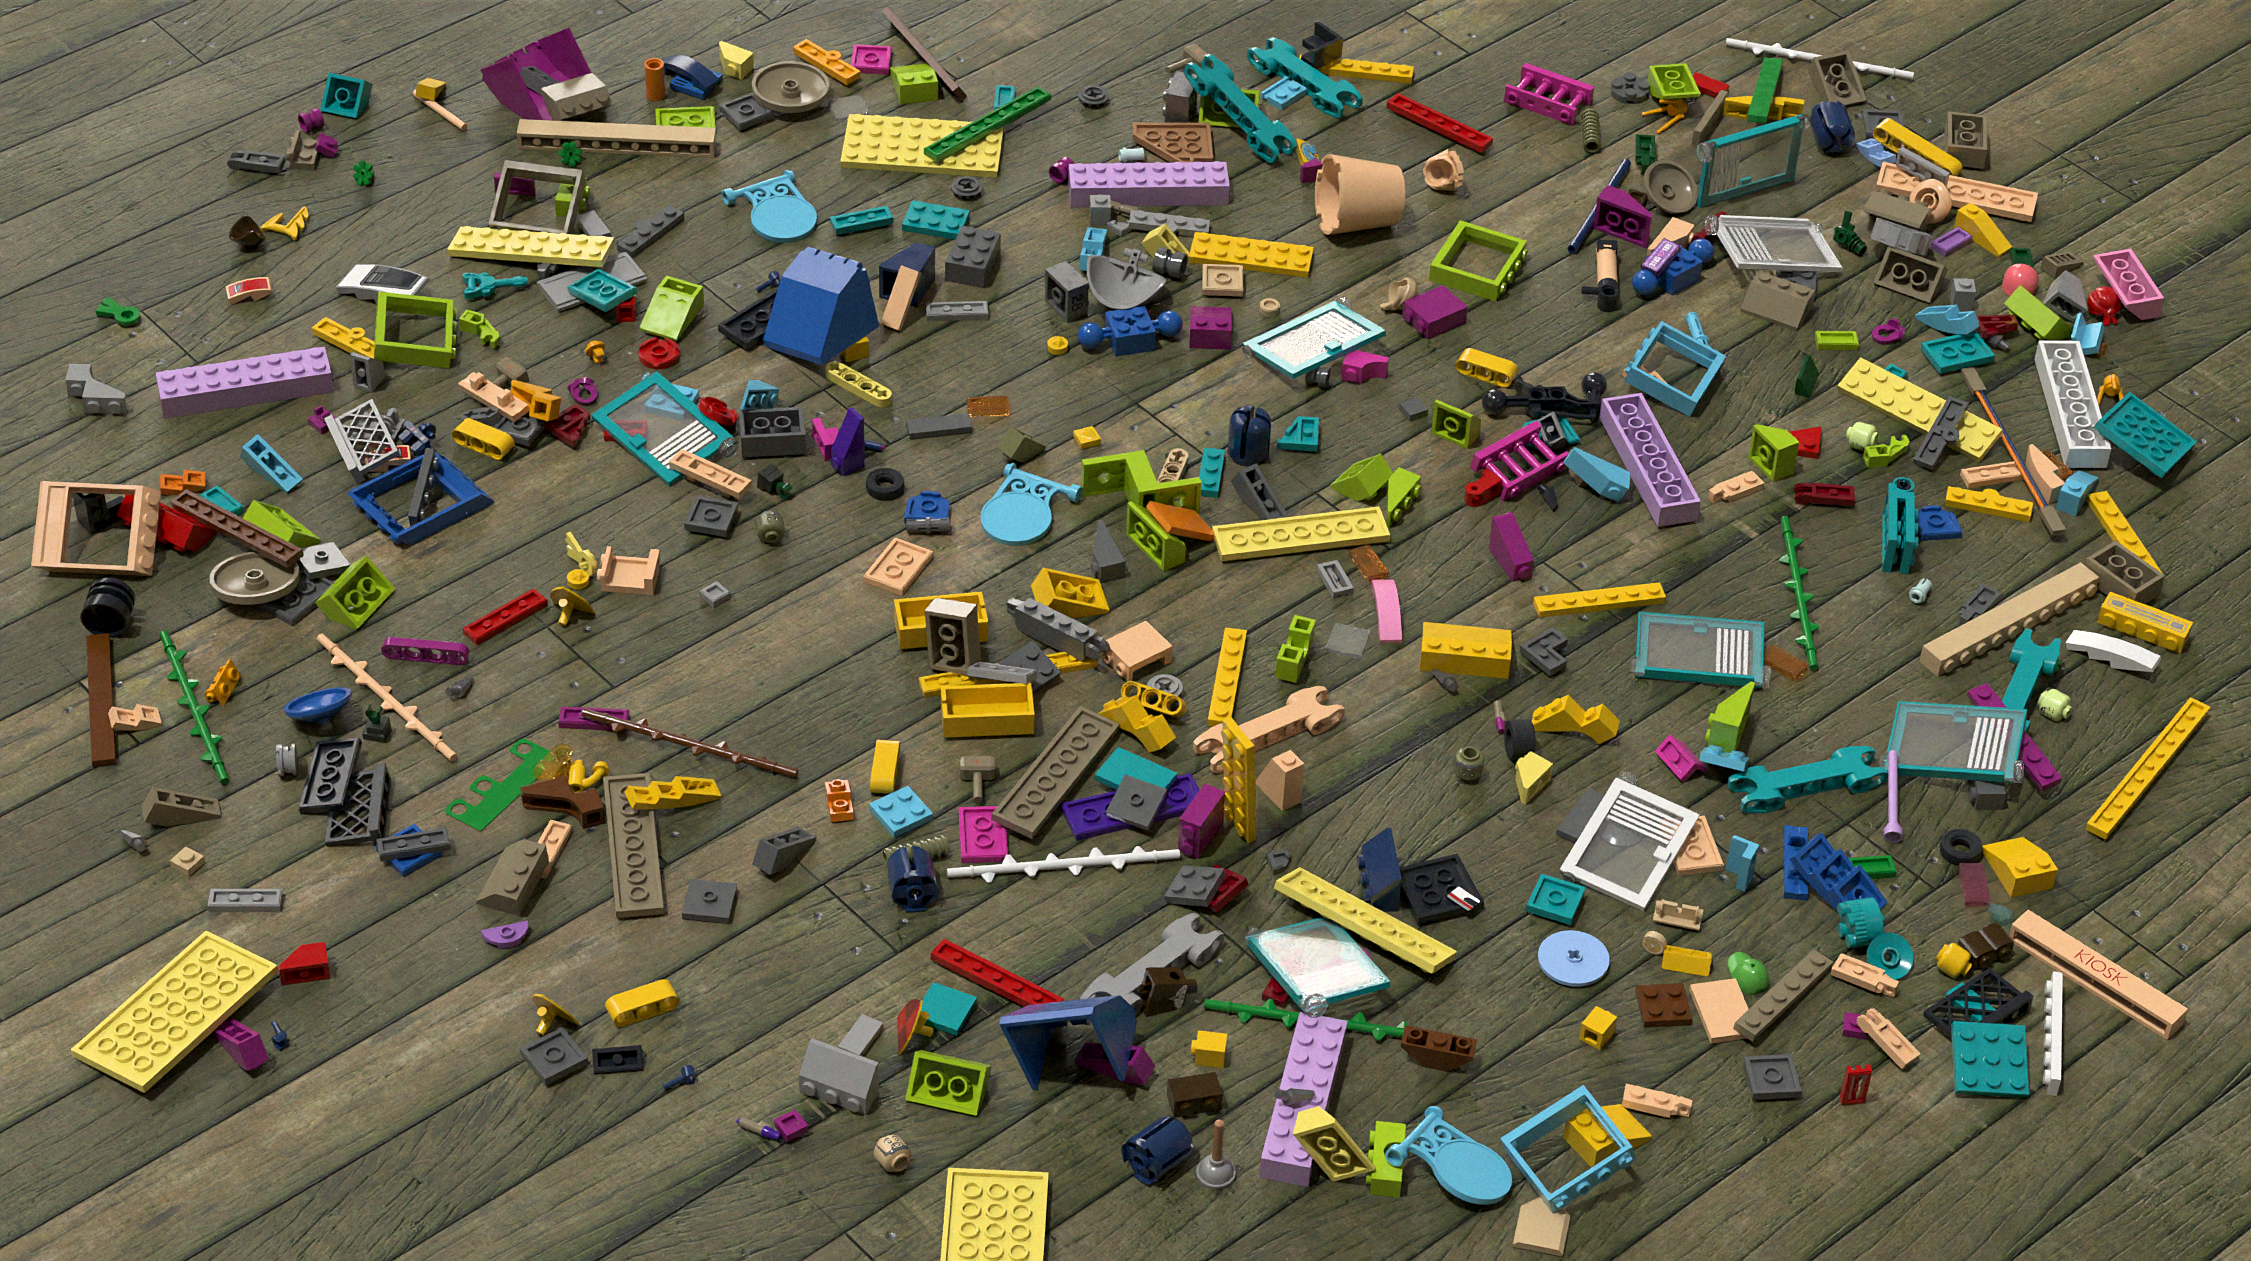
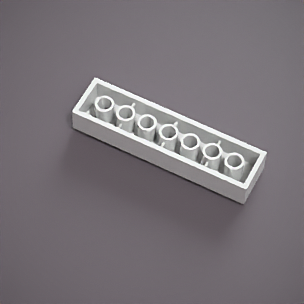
M2039 341L2034 360L2065 468H2107L2111 446L2109 439L2100 435L2093 428L2102 416L2080 341Z

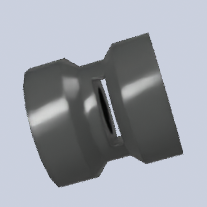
M1318 367L1306 373L1305 383L1311 385L1316 383L1320 387L1326 388L1330 379L1331 368Z

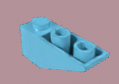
M749 380L740 409L774 408L778 402L779 388L760 380Z

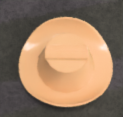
M1928 179L1919 183L1909 197V202L1917 204V201H1922L1929 204L1928 208H1931L1933 211L1928 224L1942 221L1950 212L1952 205L1948 189L1942 182L1935 179Z

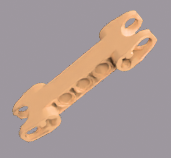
M1315 686L1293 693L1287 699L1286 706L1241 724L1239 727L1255 745L1256 752L1305 730H1309L1313 735L1328 731L1344 718L1345 709L1342 705L1338 704L1330 706L1321 705L1327 699L1328 690L1324 686ZM1222 724L1211 727L1193 741L1195 753H1216L1210 760V770L1213 773L1224 772L1222 764L1217 766L1218 763L1223 762L1221 750L1223 746V738L1221 736Z

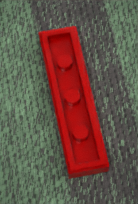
M532 589L464 627L463 634L474 644L478 645L548 606V600L537 590Z

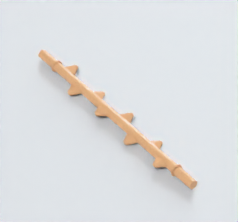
M324 634L318 635L317 641L329 651V654L334 655L331 661L333 666L344 664L358 677L355 680L356 684L367 685L384 700L381 705L384 710L393 709L408 722L405 725L407 730H417L434 746L435 750H439L451 762L456 760L457 754L445 744L443 739H439L442 733L430 731L414 716L417 711L416 706L404 707L389 694L392 690L390 686L379 685L364 671L368 665L366 661L354 662L337 644H334Z

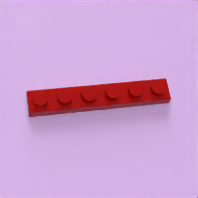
M1399 93L1387 101V109L1475 151L1483 153L1493 144L1492 137Z
M943 939L931 952V960L1024 1007L1064 1001V998L946 939Z

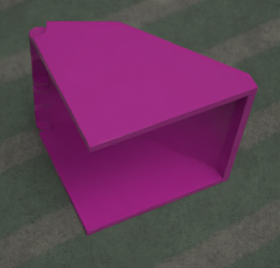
M570 28L563 29L526 45L525 51L527 54L521 48L511 53L510 56L507 55L495 61V64H490L480 69L483 74L482 80L502 105L523 119L552 121L542 95L525 85L520 71L522 67L535 66L559 82L592 73Z

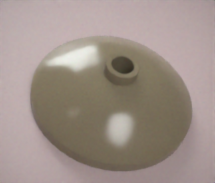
M1659 160L1651 164L1645 171L1643 183L1646 194L1659 209L1670 214H1682L1694 206L1697 200V186L1691 174L1683 166L1674 161Z

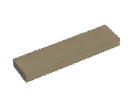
M1721 90L1694 129L1692 146L1699 148L1724 111L1725 99L1728 96L1727 91Z

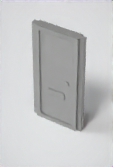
M623 252L608 257L603 267L582 266L537 281V285L553 307L560 312L586 303L568 293L567 287L597 269L633 286L647 282V278L628 253Z

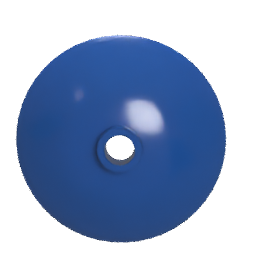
M344 687L311 692L290 701L285 705L284 712L292 719L304 722L316 721L317 724L325 723L349 703L352 693L349 688Z

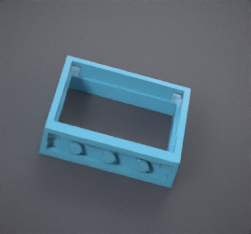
M1661 321L1656 329L1652 327L1648 334L1650 339H1644L1640 347L1642 351L1638 349L1632 359L1634 362H1629L1625 370L1628 374L1624 381L1690 417L1719 372L1726 356ZM1657 341L1708 368L1692 396L1681 392L1640 369Z
M1584 1085L1501 1137L1506 1153L1552 1213L1565 1208L1571 1201L1587 1194L1591 1188L1607 1181L1614 1173L1629 1167L1636 1160L1631 1144ZM1588 1109L1619 1150L1550 1194L1518 1152L1580 1112Z

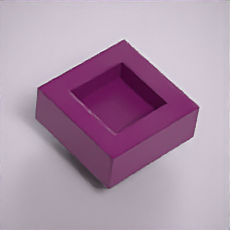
M320 133L317 137L315 150L330 158H334L337 153L338 141L331 136Z
M1845 1012L1842 1036L1866 1040L1867 1033H1864L1856 1023L1857 1018L1861 1014Z
M796 1109L774 1119L775 1128L787 1142L808 1132V1124Z

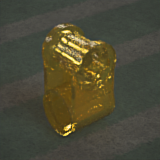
M566 744L556 745L536 764L533 777L540 781L561 776L566 777L570 772V767L574 764L573 760H571V747Z

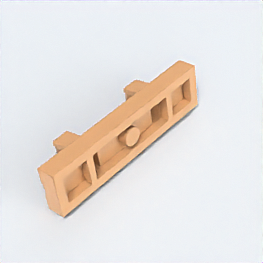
M475 372L471 373L466 379L458 383L461 391L488 407L498 408L501 415L513 422H516L530 411L527 403L513 396L511 391L503 390L486 380L484 375L479 372L477 374Z
M683 449L669 461L670 468L685 474L687 480L703 482L720 490L722 496L727 498L734 496L740 499L752 487L750 479Z

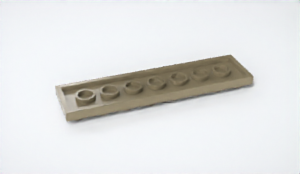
M1080 706L994 810L991 820L1032 839L1119 731L1120 724Z
M650 773L603 777L616 918L664 914L653 809H632L625 795V790L628 786L648 787L650 785Z

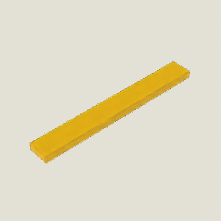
M1066 652L1046 655L1059 669L1061 674L1097 667V660L1089 657L1079 661L1071 655H1067ZM952 672L919 677V685L924 698L941 695V686L1010 683L1008 681L967 676Z

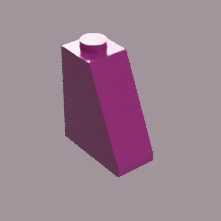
M1509 512L1492 517L1489 542L1490 552L1513 582L1531 577L1534 559L1514 514Z

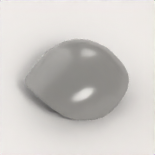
M1125 248L1123 256L1130 258L1128 263L1101 255H1090L1087 259L1089 288L1101 303L1112 309L1123 310L1147 304L1157 296L1163 288L1166 279L1161 275L1137 266L1139 261L1146 263L1148 260V255L1141 253L1142 251L1137 249Z

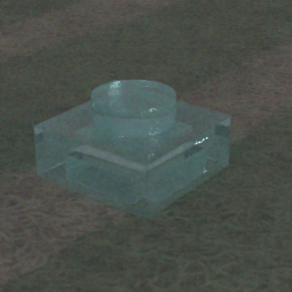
M1991 902L1987 910L1993 913L1991 918L2005 922L2006 918L2012 920L2015 912Z

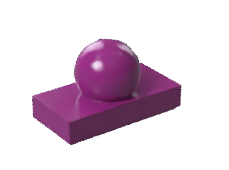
M501 173L494 174L495 193H497ZM512 178L509 194L535 195V180Z

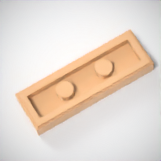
M902 265L900 266L881 324L901 331L921 272Z
M2015 462L1961 469L1960 476L1968 488L2024 480Z
M554 820L549 821L538 843L546 845L549 863L541 878H547L573 831L572 825Z

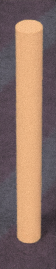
M416 90L413 91L414 97L462 131L467 129L466 123L438 103L417 97Z

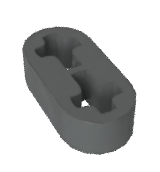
M496 407L471 409L461 415L462 422L466 418H470L488 426H493L501 421V415Z

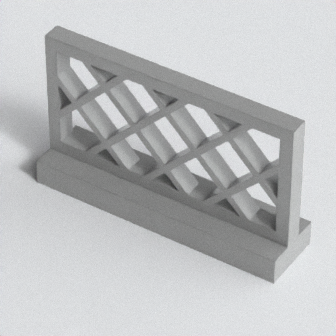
M373 399L336 419L333 418L332 414L324 418L347 468L357 484L365 480L363 476L365 473L400 455ZM372 408L369 416L363 415L366 410ZM350 419L353 420L350 426L342 425V423ZM359 420L365 421L363 427H356ZM372 422H378L375 429L369 428ZM353 432H359L356 439L350 438ZM366 433L372 434L369 440H362ZM378 435H385L381 442L375 441ZM359 445H365L363 452L356 451ZM372 446L378 447L375 453H369ZM384 448H392V451L382 454ZM366 458L372 459L370 463L362 466Z

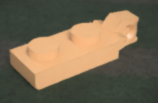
M1753 471L1721 482L1709 489L1708 500L1712 504L1721 500L1732 502L1763 490L1765 483Z
M1840 954L1831 969L1832 976L1876 993L1882 992L1884 995L1894 997L1898 991L1899 981L1889 978L1885 974V970L1845 954Z
M1626 1084L1622 1106L1670 1118V1115L1689 1117L1692 1100L1662 1091Z

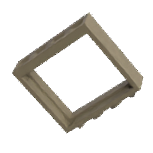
M505 160L489 220L490 229H498V231L502 229L527 230L529 232L566 233L572 235L586 182L583 170ZM513 177L575 185L564 230L501 222Z

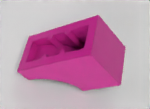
M1354 350L1348 353L1343 361L1341 379L1361 384L1362 381L1369 378H1386L1389 357Z

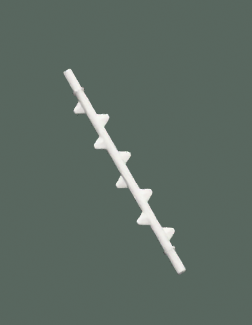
M1731 38L1726 40L1727 46L1752 50L1755 55L1764 52L1812 61L1813 57L1823 56L1785 49L1779 43L1768 46L1748 42V40L1741 41ZM1853 61L1856 70L1913 80L1914 72Z
M1136 846L1132 853L1103 855L1095 847L1092 849L1089 857L1058 859L1054 854L1050 853L1044 861L1017 863L1011 855H1006L1002 864L948 868L947 877L971 876L972 878L981 875L986 883H991L995 874L1026 872L1030 877H1035L1038 870L1068 868L1074 876H1078L1082 867L1112 864L1117 870H1122L1125 863L1180 859V851L1176 849L1145 852L1140 846Z

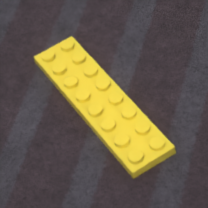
M465 226L460 227L447 250L449 256L603 267L615 242L614 238L605 236L556 234L509 229L498 231V229Z
M1861 357L1837 385L1838 391L1926 436L1946 400ZM1966 411L1957 427L1959 442L1955 445L1947 446L1980 462L2002 435V429Z
M1380 506L1212 526L1214 540L1221 561L1390 541V533Z
M1301 867L1276 880L1274 889L1280 891L1283 896L1293 898L1300 902L1302 906L1317 911L1322 917L1339 923L1344 929L1352 930L1359 934L1361 938L1380 945L1383 950L1391 951L1400 956L1402 960L1417 965L1424 972L1433 974L1455 960L1456 950Z

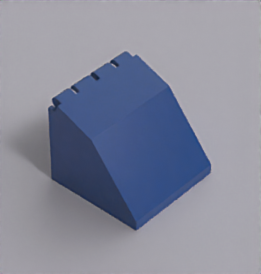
M807 247L805 251H800L781 277L763 338L765 347L823 365L880 327L867 270L862 269L863 264L812 247Z
M1121 995L1028 1005L1001 1017L999 1025L1032 1090H1037L1050 1038V1029L1068 1026V1021L1071 1022L1072 1026L1082 1024L1087 1026L1090 1025L1091 1021L1119 1081L1125 1080L1137 1021L1135 1019V1009Z

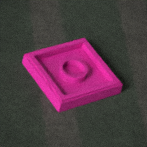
M854 45L851 66L860 70V73L889 75L892 47Z

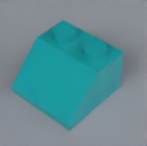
M328 73L320 111L358 119L369 103L373 84L362 79Z

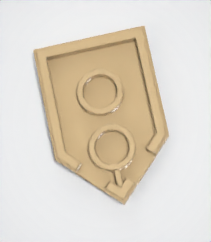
M1541 1197L1521 1205L1513 1247L1563 1257L1570 1214L1564 1208L1552 1213Z

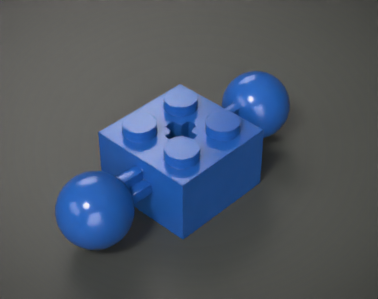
M1706 239L1694 240L1690 244L1688 251L1679 245L1658 271L1644 266V270L1638 271L1632 279L1633 289L1640 295L1652 294L1657 286L1670 295L1678 293L1700 280L1702 264L1708 263L1714 255L1713 245Z
M1145 306L1105 312V328H1101L1095 323H1086L1079 328L1077 338L1079 343L1087 349L1097 348L1104 339H1108L1115 357L1155 351L1157 331L1166 337L1176 336L1182 330L1183 321L1181 316L1174 311H1165L1157 320L1151 321Z

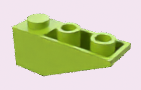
M1400 467L1388 480L1386 518L1388 528L1400 519L1402 512L1410 507L1413 499L1419 497L1422 491V486L1420 485L1421 476Z

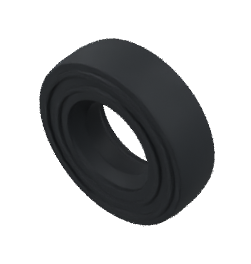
M878 468L868 474L866 490L875 499L892 500L902 494L904 478L895 469ZM881 481H889L892 482L893 485L889 487H880L877 485V483Z
M1953 829L1947 831L1941 838L1940 853L1951 864L1969 866L1976 863L1981 856L1982 842L1977 835L1968 830ZM1954 843H1962L1967 845L1970 850L1967 852L1957 851L1952 845Z

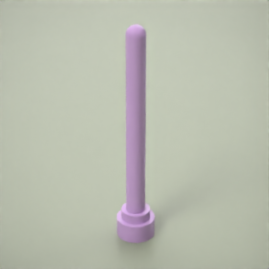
M1891 750L1888 753L1889 823L1884 828V839L1890 843L1899 842L1903 838V829L1898 823V755L1895 750Z

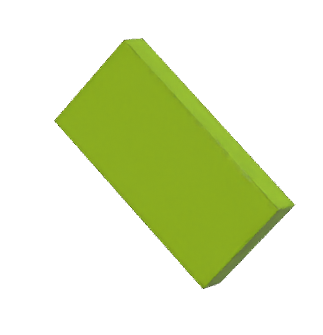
M1855 331L1815 332L1817 350H1858L1859 342Z

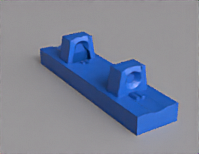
M1784 825L1783 898L1807 901L1808 882L1789 859L1808 842V827Z

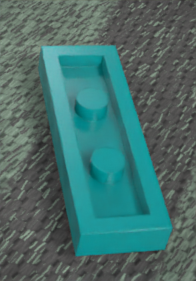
M888 206L832 216L830 217V224L835 234L839 235L893 224V216Z
M1204 448L1199 474L1202 482L1201 496L1218 498L1225 450Z

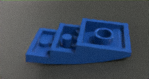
M1822 832L1815 835L1789 859L1804 879L1836 911L1839 903L1873 897L1880 909L1887 903V900L1862 866L1854 867L1841 848L1835 851Z

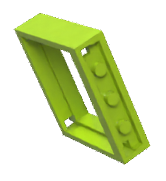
M1460 220L1430 264L1429 281L1497 301L1501 293H1505L1507 284L1512 282L1514 273L1519 271L1521 262L1526 260L1528 249H1526L1527 241ZM1464 241L1511 255L1495 281L1448 266Z
M379 291L376 307L374 359L386 362L449 368L450 359L455 358V348L452 347H455L456 335H452L456 332L455 321L457 309L453 308V300ZM386 311L446 318L445 348L384 341Z

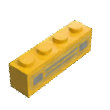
M2109 592L2101 606L2097 621L2099 624L2180 654L2189 639L2193 626L2191 621L2113 592Z

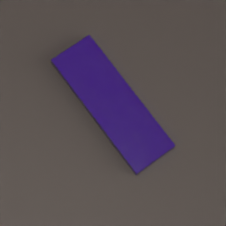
M1191 773L1177 776L1175 782L1167 790L1168 793L1153 823L1182 816L1199 792V788ZM1116 791L1061 803V811L1076 841L1137 827L1106 815V810Z

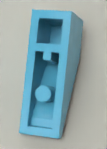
M259 434L242 446L240 457L256 473L285 493H288L303 481V478Z
M1576 447L1572 449L1564 460V464L1599 494L1619 503L1629 490L1630 472Z
M2080 470L2074 473L2062 486L2056 509L2076 517L2086 501L2087 494L2091 493L2099 477Z

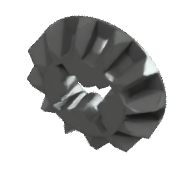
M1086 86L1078 93L1079 101L1083 105H1089L1090 107L1105 105L1109 101L1108 91L1100 86Z
M969 176L959 177L951 184L953 195L959 196L960 199L963 197L967 199L969 197L976 198L977 195H981L983 190L982 182L977 178Z

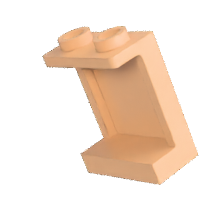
M607 546L606 553L601 555L602 569L597 571V582L601 584V591L654 595L660 570V550L651 549L649 558L614 556L612 555V547Z
M1144 621L1107 639L1106 641H1108L1111 648L1107 653H1102L1103 660L1110 664L1119 676L1129 682L1133 679V672L1156 660H1159L1164 665L1171 663L1173 646L1147 621Z

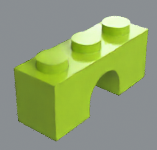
M1294 615L1288 631L1287 644H1282L1276 659L1275 678L1297 683L1315 638L1316 620Z
M1376 1121L1375 1131L1370 1130L1369 1145L1374 1146V1148L1368 1151V1159L1375 1166L1374 1171L1366 1174V1184H1370V1195L1400 1198L1403 1164L1398 1167L1390 1165L1385 1158V1153L1392 1145H1400L1404 1141L1406 1124Z

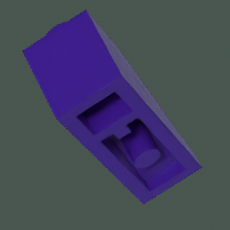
M853 407L848 409L831 448V465L842 476L865 467L864 418Z

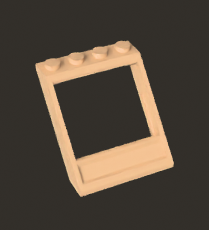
M42 481L40 483L31 567L49 572L152 576L161 491L137 485ZM73 493L134 495L127 566L65 563Z

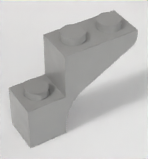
M91 364L69 365L65 379L68 396L82 397L85 413H128L125 393L94 380Z

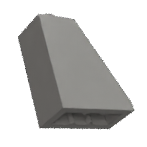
M2065 270L2051 283L2043 303L2074 323L2077 314H2084L2088 309L2081 280Z

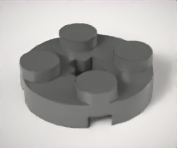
M1627 72L1624 76H1619L1612 80L1611 95L1621 103L1627 104V101H1633V104H1638L1647 99L1650 84L1637 77L1634 73Z

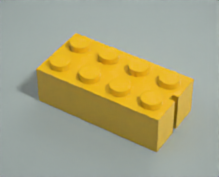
M982 592L894 600V621L900 649L928 647L925 610L935 598L977 604L979 641H988V618Z
M1031 683L941 686L943 737L1034 734V705Z

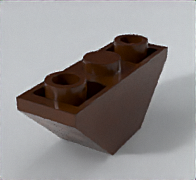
M1406 1025L1401 1041V1047L1422 1067L1445 1072L1473 1061L1477 1039Z

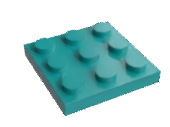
M1953 1021L1951 1024L1954 1093L2027 1098L2029 1095L2025 1025Z

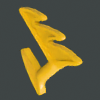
M305 206L302 207L286 226L279 224L283 219V214L280 213L263 224L261 231L272 230L287 234L293 240H297V227L304 231L303 219L305 221L309 220L308 210Z

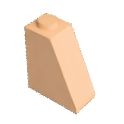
M1289 750L1272 758L1256 779L1255 784L1284 811L1301 803L1304 763Z

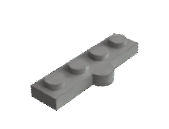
M1131 210L1130 229L1152 231L1166 223L1175 236L1176 231L1179 235L1194 237L1195 232L1209 233L1210 220Z

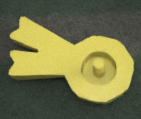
M571 532L566 533L567 538H565V541L568 543V546H566L568 550L567 555L579 562V567L585 570L589 576L597 573V562L594 555L589 550L583 551Z

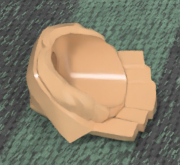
M1447 149L1429 158L1423 168L1425 182L1432 189L1456 191V188L1462 185L1463 165L1456 151H1448Z

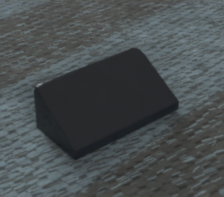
M1554 411L1537 420L1542 425L1540 433L1550 450L1571 447L1562 423Z
M641 1045L592 1049L594 1074L643 1070Z

